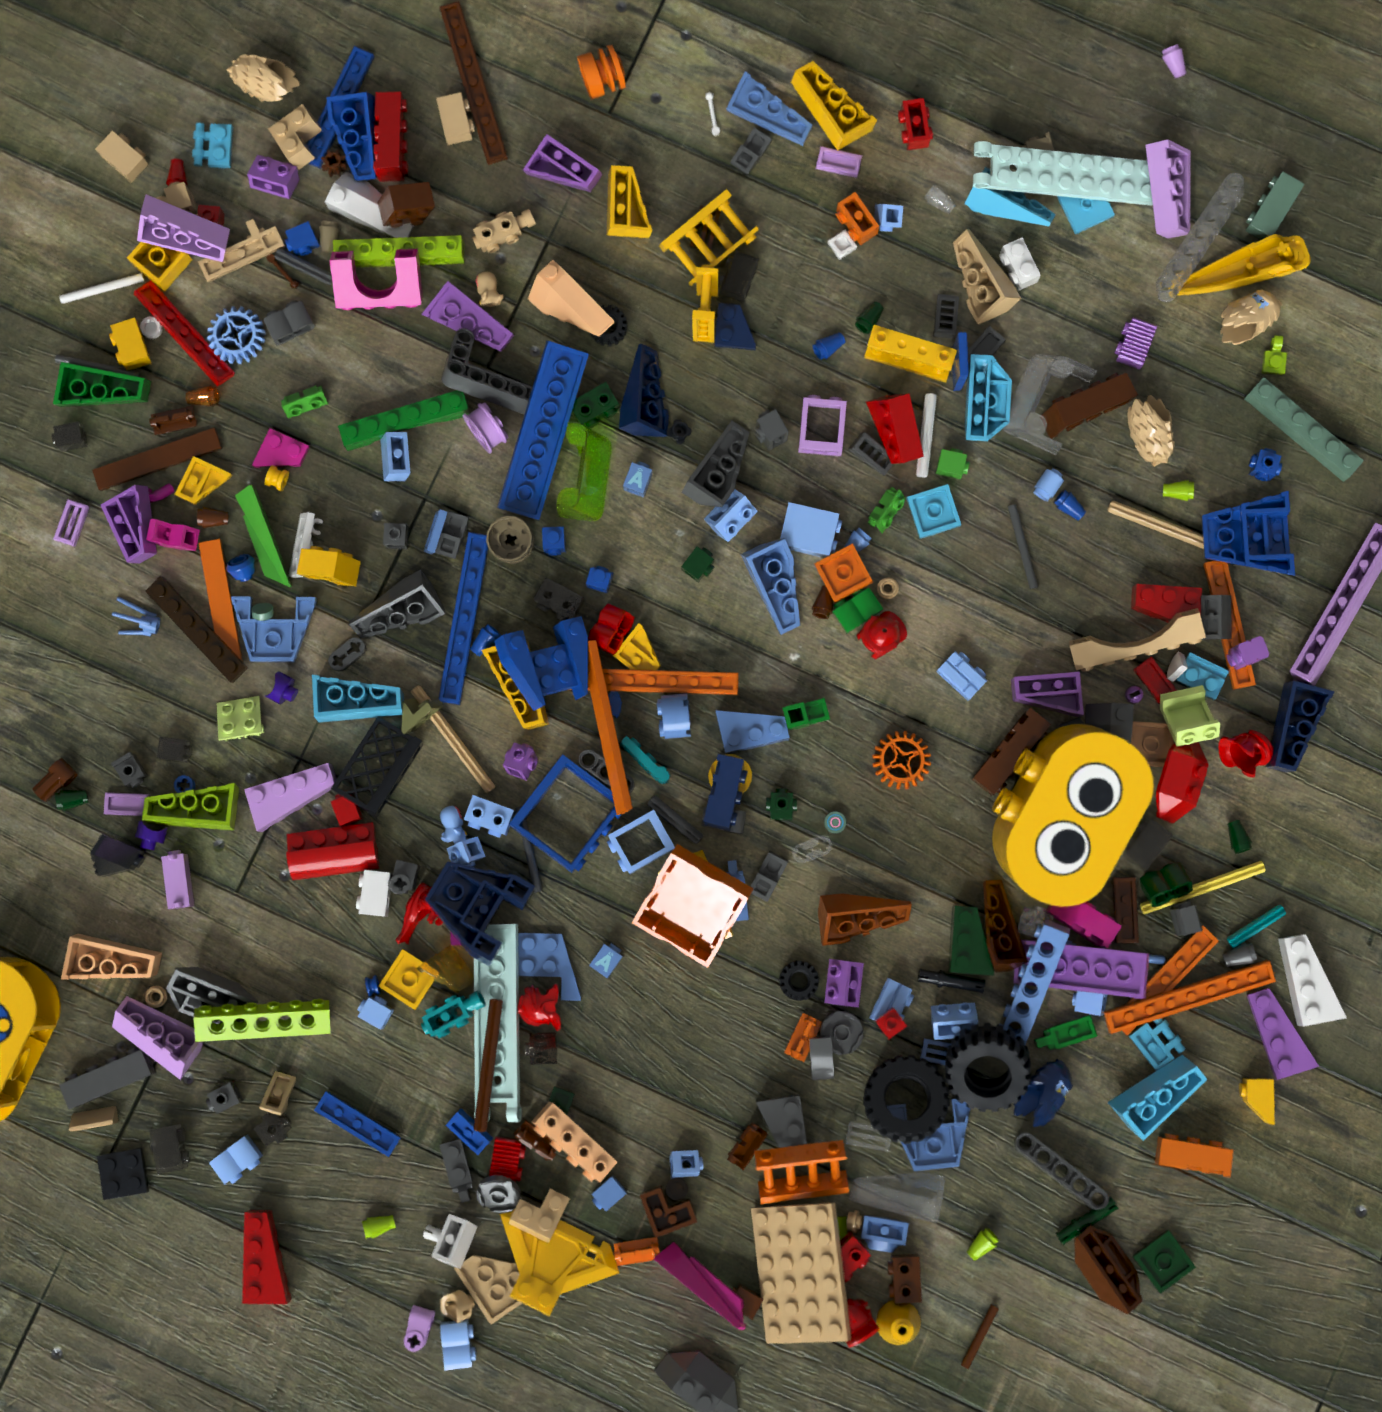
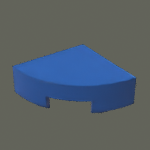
M611 691L608 697L612 715L618 718L622 709L621 698L618 692Z

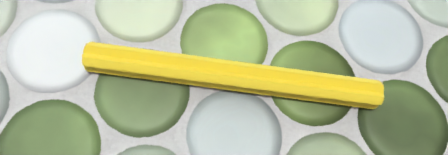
M1258 861L1192 885L1193 891L1180 898L1171 899L1163 905L1152 907L1149 901L1140 904V909L1143 914L1154 912L1266 871L1262 861Z

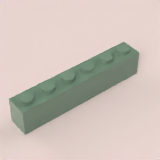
M1263 377L1244 398L1343 482L1351 477L1363 463V459L1266 378Z

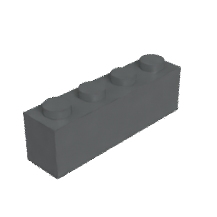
M136 1047L126 1051L127 1056L119 1059L118 1056L105 1060L106 1065L98 1067L96 1064L86 1068V1073L81 1076L75 1073L64 1078L65 1082L60 1084L59 1087L68 1109L81 1106L155 1074L156 1072L149 1055Z

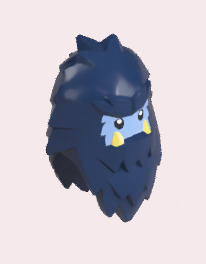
M1056 1059L1053 1062H1047L1031 1076L1026 1094L1021 1095V1100L1014 1104L1015 1116L1021 1114L1026 1116L1035 1110L1033 1115L1035 1117L1034 1127L1044 1126L1055 1117L1065 1102L1066 1094L1073 1088L1071 1073L1068 1066L1062 1060Z

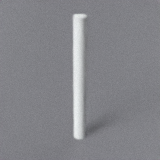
M140 273L63 294L59 297L63 304L145 280L143 274Z

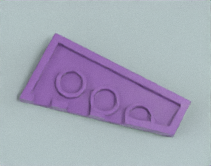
M449 281L446 282L422 313L423 316L455 331L461 328L468 329L473 333L475 340L500 352L503 351L515 336Z

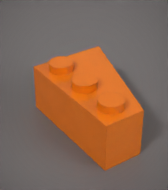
M1165 1133V1137L1158 1136L1155 1163L1162 1166L1202 1171L1208 1174H1222L1223 1176L1230 1177L1234 1150L1222 1146L1223 1142L1209 1140V1144L1200 1143L1201 1139L1187 1137V1141L1179 1140L1178 1135Z

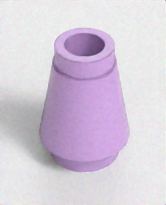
M1178 44L1162 51V59L1175 79L1187 74L1182 48H1179Z

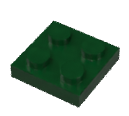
M1168 1229L1132 1255L1160 1294L1196 1268Z

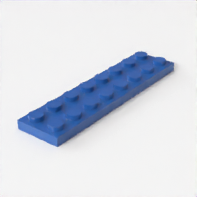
M546 341L497 508L540 520L588 359V353Z

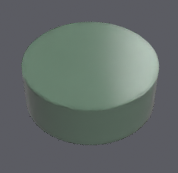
M258 603L251 608L252 617L255 620L265 621L274 616L273 606L269 603Z

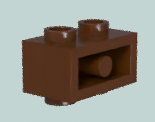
M891 1255V1261H887L888 1275H892V1284L888 1285L889 1298H893L895 1304L922 1302L919 1255ZM902 1265H907L904 1270L900 1269ZM908 1288L906 1292H902V1289Z

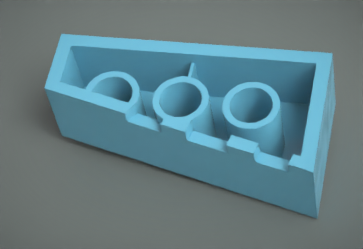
M312 675L314 717L319 723L402 715L404 693L399 687L366 684L359 681H346L339 678Z
M1181 1055L1110 1100L1108 1104L1128 1128L1144 1141L1207 1078L1194 1063Z

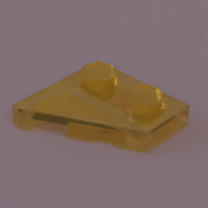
M449 945L417 967L419 972L428 973L435 977V981L447 985L449 989L456 993L461 992L474 983L473 973L452 945Z

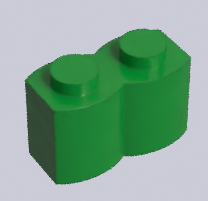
M862 588L852 594L854 597L849 601L843 599L834 605L836 609L832 613L846 634L869 620L871 616H875L883 611V607L870 588Z

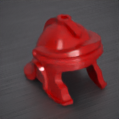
M884 611L879 616H871L856 636L858 640L862 639L863 644L868 650L875 653L871 657L878 659L897 648L898 644L906 639L907 629L896 614Z
M1249 730L1248 733H1242L1232 738L1223 736L1219 741V755L1222 763L1227 767L1236 766L1241 769L1244 775L1252 778L1256 774L1255 767L1268 764L1274 752L1268 738L1255 730Z
M553 984L552 988L548 989L544 995L539 992L538 987L534 988L533 985L524 988L525 994L521 995L517 1005L518 1014H520L524 1022L532 1026L549 1025L551 1023L555 1030L559 1031L561 1029V1021L555 1008V1003H557L559 998L558 985Z
M847 1299L851 1340L845 1342L849 1348L865 1341L880 1329L871 1315V1310L866 1309L868 1302H865L863 1299Z

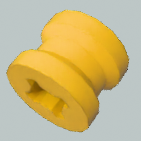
M272 465L266 474L264 484L268 487L274 486L277 490L283 491L289 478V471L278 470L276 466Z

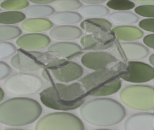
M1033 355L1011 398L1010 423L1003 430L1057 455L1063 444L1043 435L1047 422L1043 416L1035 413L1045 388L1052 375L1058 378H1067L1072 374L1090 383L1097 370L1066 356Z

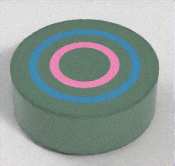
M831 812L825 817L824 826L830 833H840L846 826V818L840 812Z

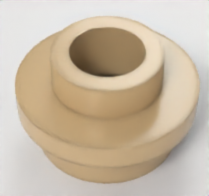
M883 578L877 585V592L884 599L894 598L899 591L898 583L893 578ZM885 585L891 586L892 591H891V592H885V591H884V586H885Z
M152 986L145 993V1001L150 1007L159 1008L166 1003L167 992L161 986ZM156 992L160 994L158 1001H155L153 998Z
M858 1210L848 1213L847 1230L857 1233L858 1229H862L863 1216L860 1215Z

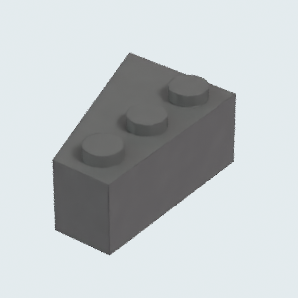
M799 1094L755 1100L778 1148L807 1144Z

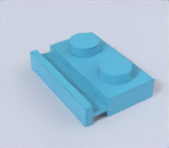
M1189 652L1186 658L1188 669L1175 682L1188 688L1203 685L1205 696L1216 700L1229 671Z

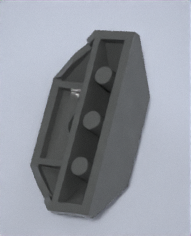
M199 967L175 968L166 986L177 1010L194 1017V1009L204 1005L221 1007L225 1004L238 1006L245 1005L246 1003H258V1000L239 983ZM237 1018L235 1021L244 1022L245 1020L242 1018ZM218 1019L212 1021L215 1024L222 1023V1021Z
M700 1351L667 1353L654 1370L673 1392L698 1412L738 1411L734 1378Z

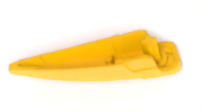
M1273 234L1258 242H1252L1176 282L1168 290L1171 296L1217 292L1246 286L1274 277H1283L1305 269L1311 263V257L1304 240L1300 236L1283 237Z

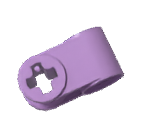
M413 1305L404 1338V1345L407 1350L416 1352L425 1346L434 1320L435 1311ZM417 1335V1340H419L420 1343L413 1345L414 1341L410 1339Z

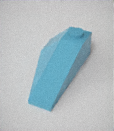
M985 167L982 173L990 174V169ZM972 187L965 202V205L969 206L974 212L1044 226H1050L1056 215L1037 200L1027 199L1024 192Z

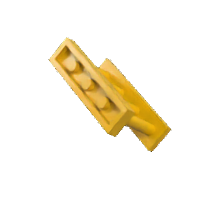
M727 189L659 245L663 252L668 249L671 252L674 251L694 276L689 282L690 286L696 282L697 266L681 248V243L679 242L684 236L690 238L710 262V265L714 267L744 242L748 245L757 238L755 235L759 230L757 226L749 231L729 206L728 200L732 195ZM715 210L723 211L743 236L734 245L712 219L714 217L712 213ZM701 222L709 227L727 250L718 258L696 233L697 229L695 227Z
M701 265V267H696L697 295L701 296L700 308L693 310L692 314L693 341L714 343L715 311H711L710 307L711 296L718 297V268H714L712 265Z
M873 325L864 358L946 383L957 350Z

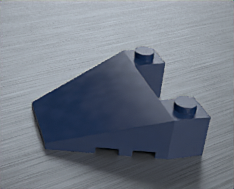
M447 861L427 894L425 901L469 955L490 967L501 949L502 942L484 932L503 900L523 910L533 894L535 886L516 875L477 869L473 866Z

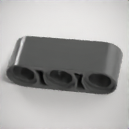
M584 750L580 753L579 763L581 767L610 787L609 778L601 776V770L606 767L605 759L592 750ZM588 754L595 757V762L591 766H586L583 763V758ZM625 773L626 779L631 782V786L629 788V794H631L635 788V783L633 779Z

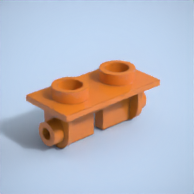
M802 1013L784 1053L804 1062L810 1051L809 1037L817 1036L822 1022Z
M655 1237L614 1243V1257L617 1266L652 1261L660 1253L658 1238Z

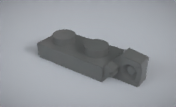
M457 1139L440 1144L453 1193L458 1192L461 1203L470 1201L469 1189L473 1188V1178L463 1141Z

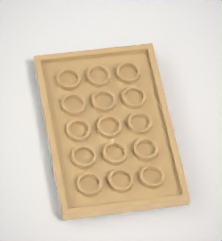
M835 1202L751 1208L760 1292L763 1298L762 1310L766 1344L843 1342L851 1340Z

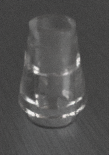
M935 184L924 196L928 204L947 214L956 206V203L953 202L942 187H938Z

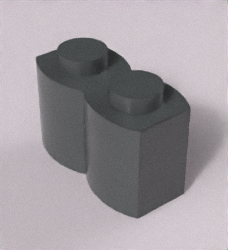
M302 301L289 302L283 310H273L263 319L276 346L284 344L296 336L305 334L315 328Z
M1191 901L1173 905L1174 909H1171L1170 913L1176 936L1203 931L1196 905H1191Z

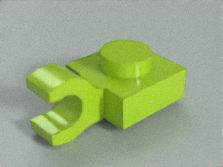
M1275 335L1274 338H1271L1270 351H1265L1263 355V374L1282 376L1285 374L1287 353L1281 352L1283 336Z

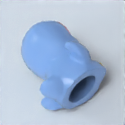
M448 806L442 809L440 820L445 827V832L442 833L441 840L449 843L467 836L466 831L462 828L464 820L460 810L456 806Z

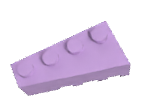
M1168 139L1147 144L1146 153L1156 234L1167 239L1190 234L1191 151Z

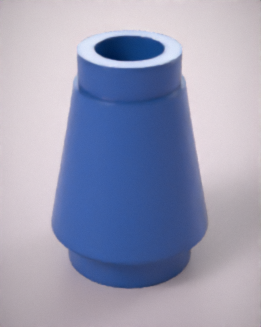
M838 332L837 334L816 340L812 347L815 355L820 360L828 359L846 341L844 336Z
M1064 490L1054 500L1057 509L1075 518L1077 521L1086 513V510L1083 509L1072 492L1068 493Z
M487 624L481 628L470 649L480 657L483 654L482 650L492 647L495 644L494 641L501 634L494 627Z

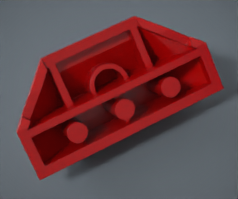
M1199 742L1176 746L1174 743L1168 750L1156 790L1157 818L1173 824L1196 807L1209 766Z

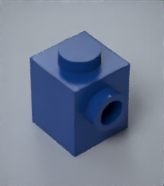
M309 221L285 231L287 239H284L287 248L289 252L293 250L296 256H306L313 249L320 247Z
M564 526L542 528L544 553H548L550 556L561 555V552H566Z

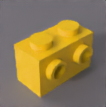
M136 318L110 325L112 333L109 336L112 345H117L119 352L115 353L119 365H123L126 371L151 364Z

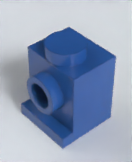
M601 566L590 567L586 581L587 588L608 594L614 573Z

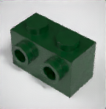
M604 382L576 398L572 413L582 429L586 427L591 429L599 424L600 419L614 416L618 412L619 403L607 383Z

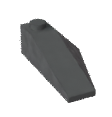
M731 421L690 476L682 493L699 505L723 507L735 489L749 432Z

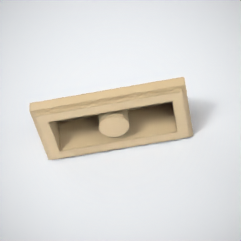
M116 1106L74 1113L70 1121L69 1131L101 1127L119 1122Z

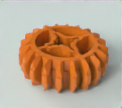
M895 731L894 739L890 734H887L888 742L883 739L879 741L883 748L879 746L874 748L880 754L872 755L873 759L879 760V762L873 763L872 766L875 768L880 767V770L876 771L875 774L876 776L881 773L884 774V777L880 780L882 783L887 778L890 780L888 787H891L893 782H896L897 790L900 789L901 783H904L905 789H909L908 782H911L915 787L917 786L915 778L922 782L924 778L920 773H929L924 766H931V762L925 761V758L931 757V753H923L928 746L920 747L919 744L923 739L920 738L915 742L916 734L912 733L909 739L907 738V731L903 732L902 737L899 736L898 731ZM896 743L909 744L915 750L903 752ZM890 746L894 759L885 765L884 754ZM897 755H900L901 757H907L911 755L905 761V766H903L902 763H897L892 766V764H894L896 760L899 759ZM918 755L919 766L915 774H913L910 760ZM899 768L906 774L907 778L895 777L888 771Z

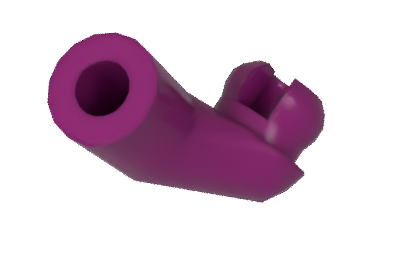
M170 483L154 492L148 488L150 503L162 500L174 493Z

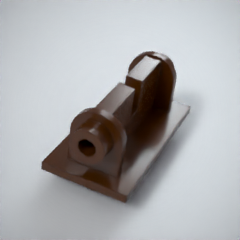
M193 405L151 414L149 419L155 435L197 427Z
M525 1120L514 1132L517 1141L530 1149L533 1147L535 1152L542 1156L544 1160L552 1161L557 1151L550 1145L552 1140L546 1135L544 1138L541 1137L534 1130L535 1126Z
M753 1122L747 1125L746 1130L740 1137L741 1143L737 1142L728 1153L729 1157L727 1160L744 1171L755 1155L754 1151L759 1149L768 1133Z

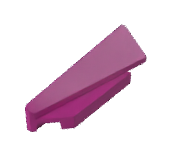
M675 1242L655 1256L654 1260L733 1326L739 1330L746 1328V1324L743 1322V1299L695 1257H690L689 1259Z

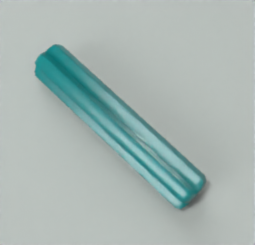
M1282 905L1275 906L1227 937V942L1232 948L1237 947L1285 916V909Z

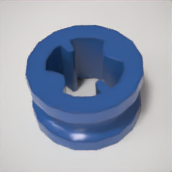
M186 775L179 776L174 782V789L177 793L185 792L182 791L183 788L180 787V783H184L185 779H187L190 787L185 788V791L195 790V781Z
M374 975L372 979L365 977L368 996H372L373 993L381 994L377 975Z

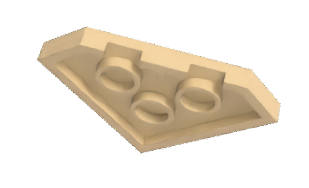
M472 1255L463 1262L461 1269L454 1268L490 1324H493L522 1304L509 1297L520 1275L516 1263Z

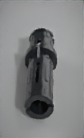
M922 968L919 969L918 982L935 984L939 988L946 986L979 992L981 994L984 993L985 980L947 974L943 970L936 972Z

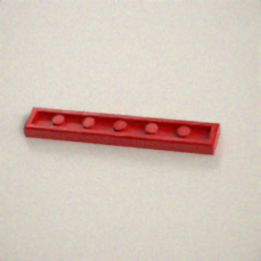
M151 280L134 290L135 297L217 387L234 376L235 372L231 367L220 359V355L216 356L214 354V349L210 348L209 343Z

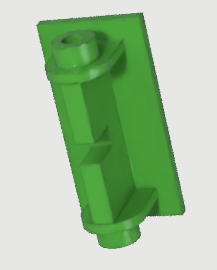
M315 385L303 390L304 397H300L299 392L285 396L281 403L287 417L298 416L328 404L322 386L317 387Z
M893 487L889 490L887 489L879 501L884 508L876 506L868 517L869 521L867 523L872 527L876 526L882 534L891 525L896 512L901 510L906 498L901 490L898 489L897 491Z

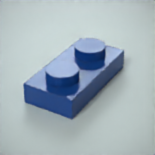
M462 1108L446 1124L477 1155L493 1139L487 1132L474 1131V1120Z

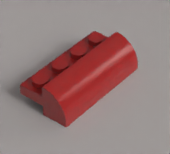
M373 822L286 834L287 864L292 880L379 869L378 848L376 846L375 825Z

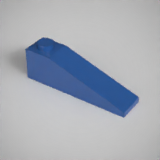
M368 92L326 97L329 121L336 132L339 144L343 148L346 155L345 158L355 181L377 179L373 169V161H376L374 144H377L374 134V126L377 125L375 120V96Z

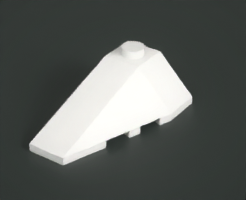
M348 171L334 182L325 200L329 210L391 238L409 237L414 227L411 224H403L397 228L383 226L377 203L382 194L367 180L355 181L353 174Z

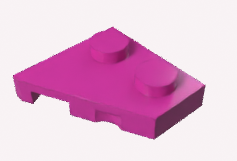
M270 428L252 466L255 468L270 467L272 465L276 467H301L310 447Z

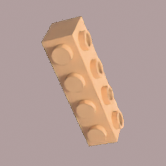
M548 1102L531 1121L535 1125L534 1130L541 1137L544 1138L546 1135L551 1139L550 1145L559 1153L563 1150L568 1155L566 1160L574 1167L579 1165L584 1170L582 1174L589 1181L601 1182L617 1164V1161L554 1103Z

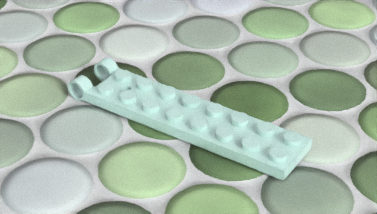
M987 141L974 143V156L991 158L990 174L975 173L973 175L974 188L1153 206L1148 161L994 145ZM1010 165L1016 166L1015 172L1010 170Z
M518 924L488 925L484 933L502 942L501 949L490 967L474 958V992L478 990L486 1002L485 1007L474 1010V1117L490 999H500L503 1003L490 1103H507V1121L520 1122L522 1119V1108L520 1105L519 1014L517 1007L519 1002ZM496 1076L501 1077L500 1084L495 1083L494 1079ZM489 1107V1114H488V1122H489V1120H490V1107Z

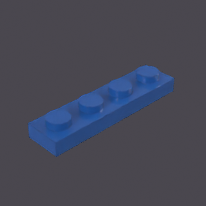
M325 1091L314 1109L315 1112L390 1157L401 1139L399 1135L328 1091Z

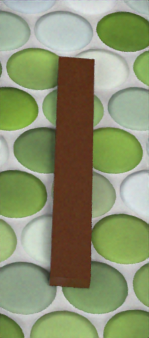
M460 1L439 6L487 164L490 165L507 160L508 157Z

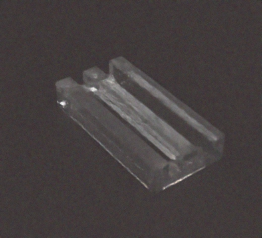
M849 1121L845 1144L889 1152L890 1138L852 1131V1128L856 1127L879 1132L877 1129L874 1130L871 1125ZM851 1136L886 1143L885 1146L851 1140Z

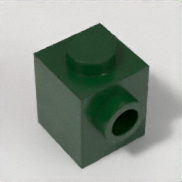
M696 547L681 566V570L699 583L704 575L708 577L715 568L713 566V554L705 547L702 549Z

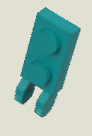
M626 736L621 741L620 746L658 783L663 785L669 781L670 773L666 771L667 769L665 767H657L655 764L657 762L650 753L645 754L640 749L641 745L635 738L632 737L630 739Z

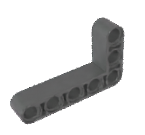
M458 329L450 345L441 377L443 384L449 388L525 415L533 387L468 364L474 335L468 329Z

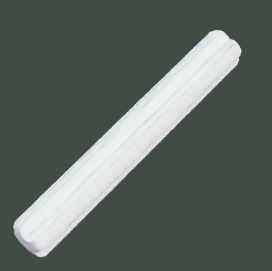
M926 393L924 399L920 434L924 457L918 458L916 476L920 478H926L929 470L937 398L936 394Z

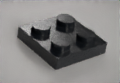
M143 1148L97 1156L103 1200L149 1192Z

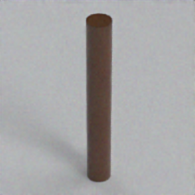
M990 1305L961 1366L967 1369L970 1368L999 1310L998 1307Z

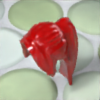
M421 882L406 904L403 928L396 938L398 944L405 942V944L409 945L414 929L427 914H429L427 918L429 924H433V921L438 917L425 901L427 894L432 886L426 885L425 882ZM438 917V919L435 921V924L437 926H440L443 924V922Z

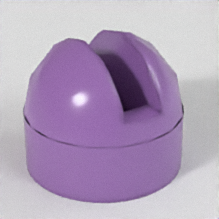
M1131 686L1126 690L1125 698L1129 703L1136 704L1142 700L1143 691L1138 686ZM1139 691V695L1133 698L1130 697L1129 694Z

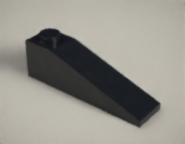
M103 833L90 851L91 859L95 862L93 865L96 869L95 874L102 877L135 870L136 867L139 868L145 860L144 854L146 853L144 849L125 837Z

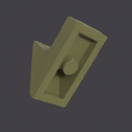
M415 698L404 700L401 730L403 734L414 732L443 707L439 699L433 701L428 699L419 704Z

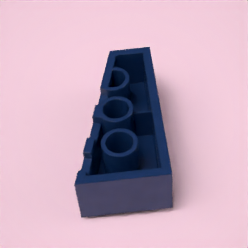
M1297 681L1284 683L1271 740L1274 752L1270 762L1266 764L1267 768L1282 772L1297 770L1308 747L1307 744L1311 736L1314 735L1317 729L1316 726L1327 709L1326 705L1335 691Z

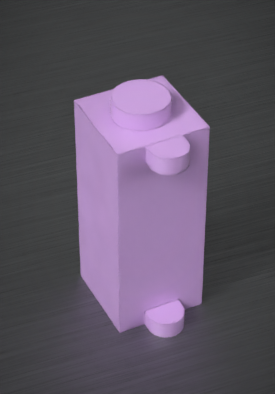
M181 850L169 851L167 856L161 857L168 909L194 906L188 854H181Z

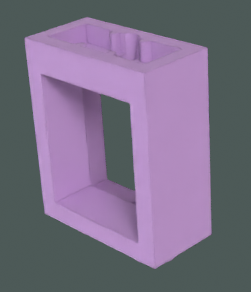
M808 395V398H803L798 453L842 455L847 401H842V398L830 397L829 400L821 399L817 395ZM808 406L840 409L837 443L805 440Z

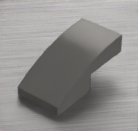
M753 128L730 164L748 175L760 160L772 139L756 128Z
M452 511L447 512L435 553L456 559L468 525L469 516Z
M769 851L751 885L754 888L751 894L768 902L788 860Z
M831 1036L809 1037L812 1080L834 1079Z

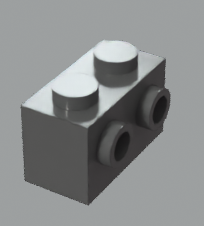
M776 409L773 411L766 410L759 415L755 427V435L760 444L764 442L768 451L787 441L789 431Z

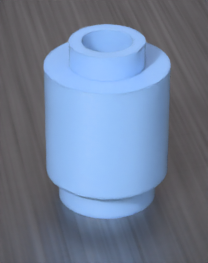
M1054 468L1051 470L1046 469L1034 486L1035 490L1033 493L1040 499L1048 502L1050 498L1054 497L1064 482L1061 478L1062 473Z

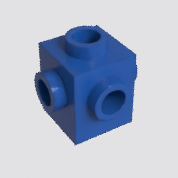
M1264 448V450H1259L1250 459L1249 466L1251 469L1249 475L1254 476L1260 481H1270L1275 475L1278 476L1283 465L1280 463L1282 456L1277 455L1276 451Z

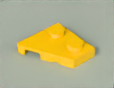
M193 456L174 495L196 505L229 480L232 474Z
M638 623L613 656L630 670H658L661 664L643 625Z

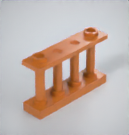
M843 1140L754 1151L757 1171H764L765 1181H758L761 1204L849 1193L846 1170L840 1171L839 1160H846ZM830 1162L831 1172L818 1174L817 1163ZM808 1164L809 1175L796 1177L795 1166ZM786 1167L787 1178L773 1179L772 1169Z

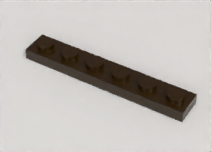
M159 576L145 591L230 683H234L248 669L240 658L164 577Z

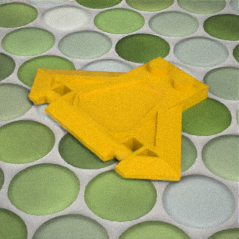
M514 1210L500 1214L520 1274L509 1297L550 1316L561 1294L619 1274L609 1243L602 1241L599 1247L592 1243L594 1236L562 1220L559 1221L549 1243L510 1225L509 1221ZM588 1251L596 1255L594 1259L586 1256Z

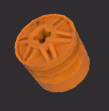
M612 45L606 46L608 56H605L603 49L599 48V59L595 60L591 52L577 56L580 71L591 100L605 95L604 85L608 84L612 92H615L614 81L617 82L620 90L626 88L623 65Z

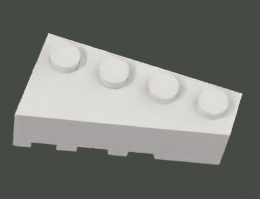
M1307 935L1279 938V946L1297 1026H1309L1347 1018Z

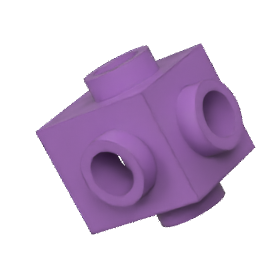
M513 743L511 749H508L505 754L503 766L507 774L527 781L531 771H534L537 766L538 758L533 747L530 745Z

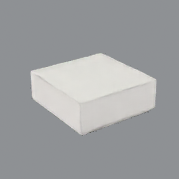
M846 229L828 240L829 246L839 260L857 249V245L851 239Z

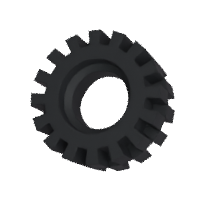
M602 305L601 308L616 322V329L611 333H603L600 337L591 333L590 335L596 343L599 342L602 346L607 344L610 347L612 346L611 344L615 343L617 345L619 344L618 341L624 339V335L627 334V320L623 311H619L618 307L615 306L613 308L612 305L604 307Z
M793 961L782 969L779 984L787 997L802 1001L809 999L815 994L819 987V977L811 964L804 961ZM796 972H802L808 978V983L803 989H795L791 985V976Z

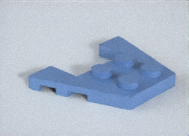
M231 596L250 661L295 662L317 598L296 597L295 619L258 621L252 619V597Z
M518 933L519 976L561 977V1000L581 1001V995L563 934Z
M951 1099L954 1123L941 1124L934 1134L926 1137L923 1141H914L911 1144L901 1142L914 1171L959 1167L970 1108L966 1107L965 1102L962 1104L956 1099ZM906 1104L887 1106L892 1115L901 1120H907Z

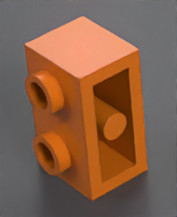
M856 192L837 204L836 217L841 224L845 223L848 227V234L854 242L857 240L859 245H862L878 234L880 226Z

